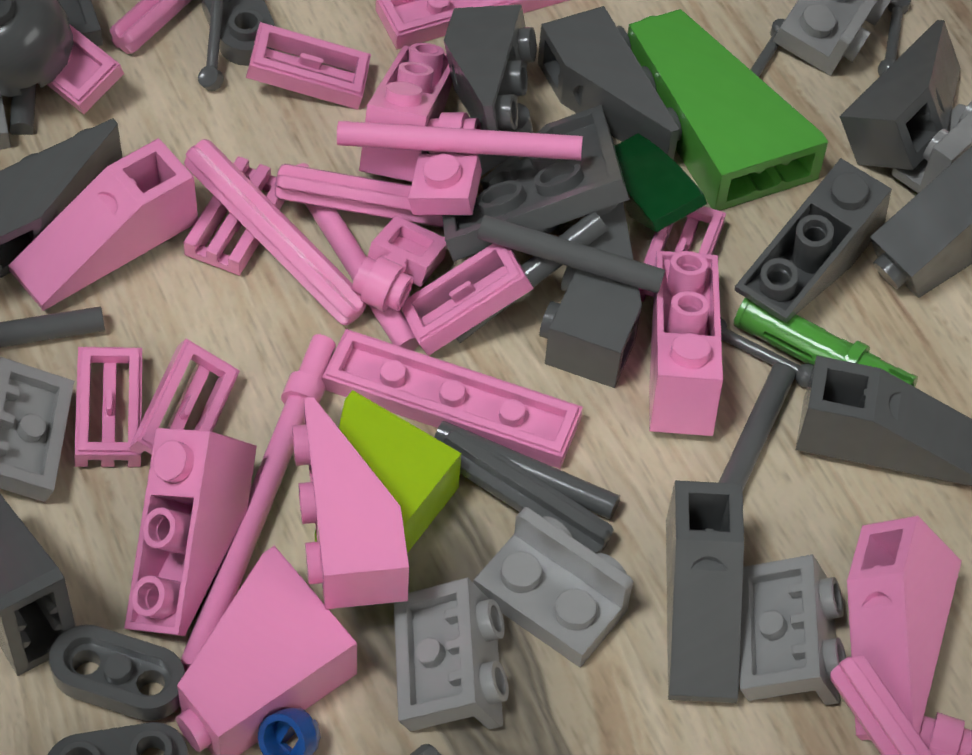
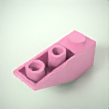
M415 43L411 46L404 45L368 102L365 122L427 126L429 119L439 118L440 114L444 112L452 85L449 63L444 49L430 43ZM362 147L359 171L412 182L419 154H427V151Z
M159 138L107 166L8 265L9 271L43 311L195 225L198 220L194 176Z
M657 250L655 267L665 269L659 292L658 294L654 293L649 380V431L713 436L723 383L718 255L698 254L692 251L671 252Z
M314 397L304 398L305 424L293 425L292 435L296 466L309 465L310 482L298 483L302 524L315 523L317 542L305 543L309 585L322 583L325 609L408 601L409 563L401 506Z
M156 428L124 629L185 636L247 512L256 445L212 431Z
M912 516L862 525L847 579L851 657L862 655L867 659L919 735L962 561L919 516ZM855 717L856 736L862 741L871 740Z

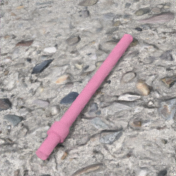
M316 334L312 337L299 371L292 372L281 395L284 407L250 488L247 512L214 576L180 659L185 672L237 594L294 452L292 426L305 424L304 398L314 397L320 404L326 389L322 376L336 347L335 342L328 336Z

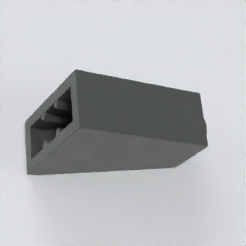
M972 146L870 236L877 255L873 265L881 276L895 289H899L905 284L920 298L972 264Z
M0 494V647L15 673L19 676L48 661L50 650L55 640L66 630L75 627V621L63 574Z

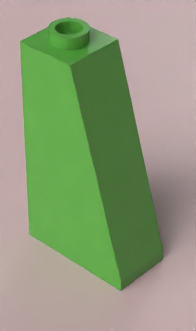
M679 9L658 16H649L629 24L628 37L631 51L641 67L646 66L651 71L656 85V92L666 108L671 107L676 112L682 129V137L680 141H677L676 151L696 184L704 193L712 209L725 210L819 179L828 145V140L824 134L684 11Z

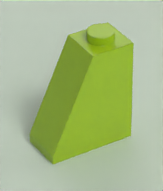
M352 390L345 398L339 429L401 506L408 553L459 488L461 453ZM316 529L314 534L315 542H317Z

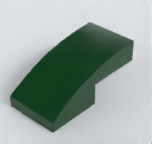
M637 133L615 145L630 199L624 203L629 216L658 232L707 205L704 193L670 156L647 138Z

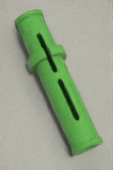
M744 298L734 318V327L770 343V345L806 364L814 365L816 355L881 368L914 387L917 384L918 376L910 374L899 367L897 368L870 353V346L865 343L856 341L853 344L843 338L841 339L797 314L785 323L752 301Z

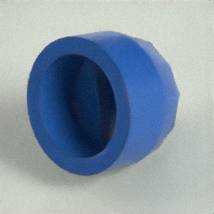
M302 708L281 709L267 716L261 722L258 729V744L263 755H313L318 749L321 739L318 722L315 719L313 720ZM296 733L298 741L292 749L286 742Z

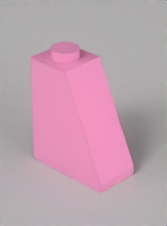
M275 545L261 555L177 685L181 714L176 716V722L186 740L197 752L207 748L212 755H240L258 743V729L261 722L267 716L284 708H302L306 710L357 675V642L330 610L325 609L324 603Z

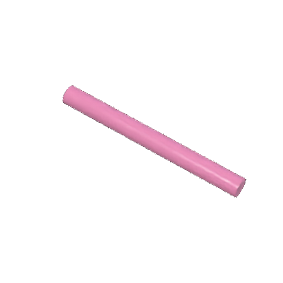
M338 121L337 145L565 160H581L583 136L349 121Z
M301 163L297 165L310 168L309 165L306 163ZM305 204L354 281L361 263L367 256L336 209ZM368 305L392 344L412 351L419 346L401 310L396 311L388 308L383 312Z

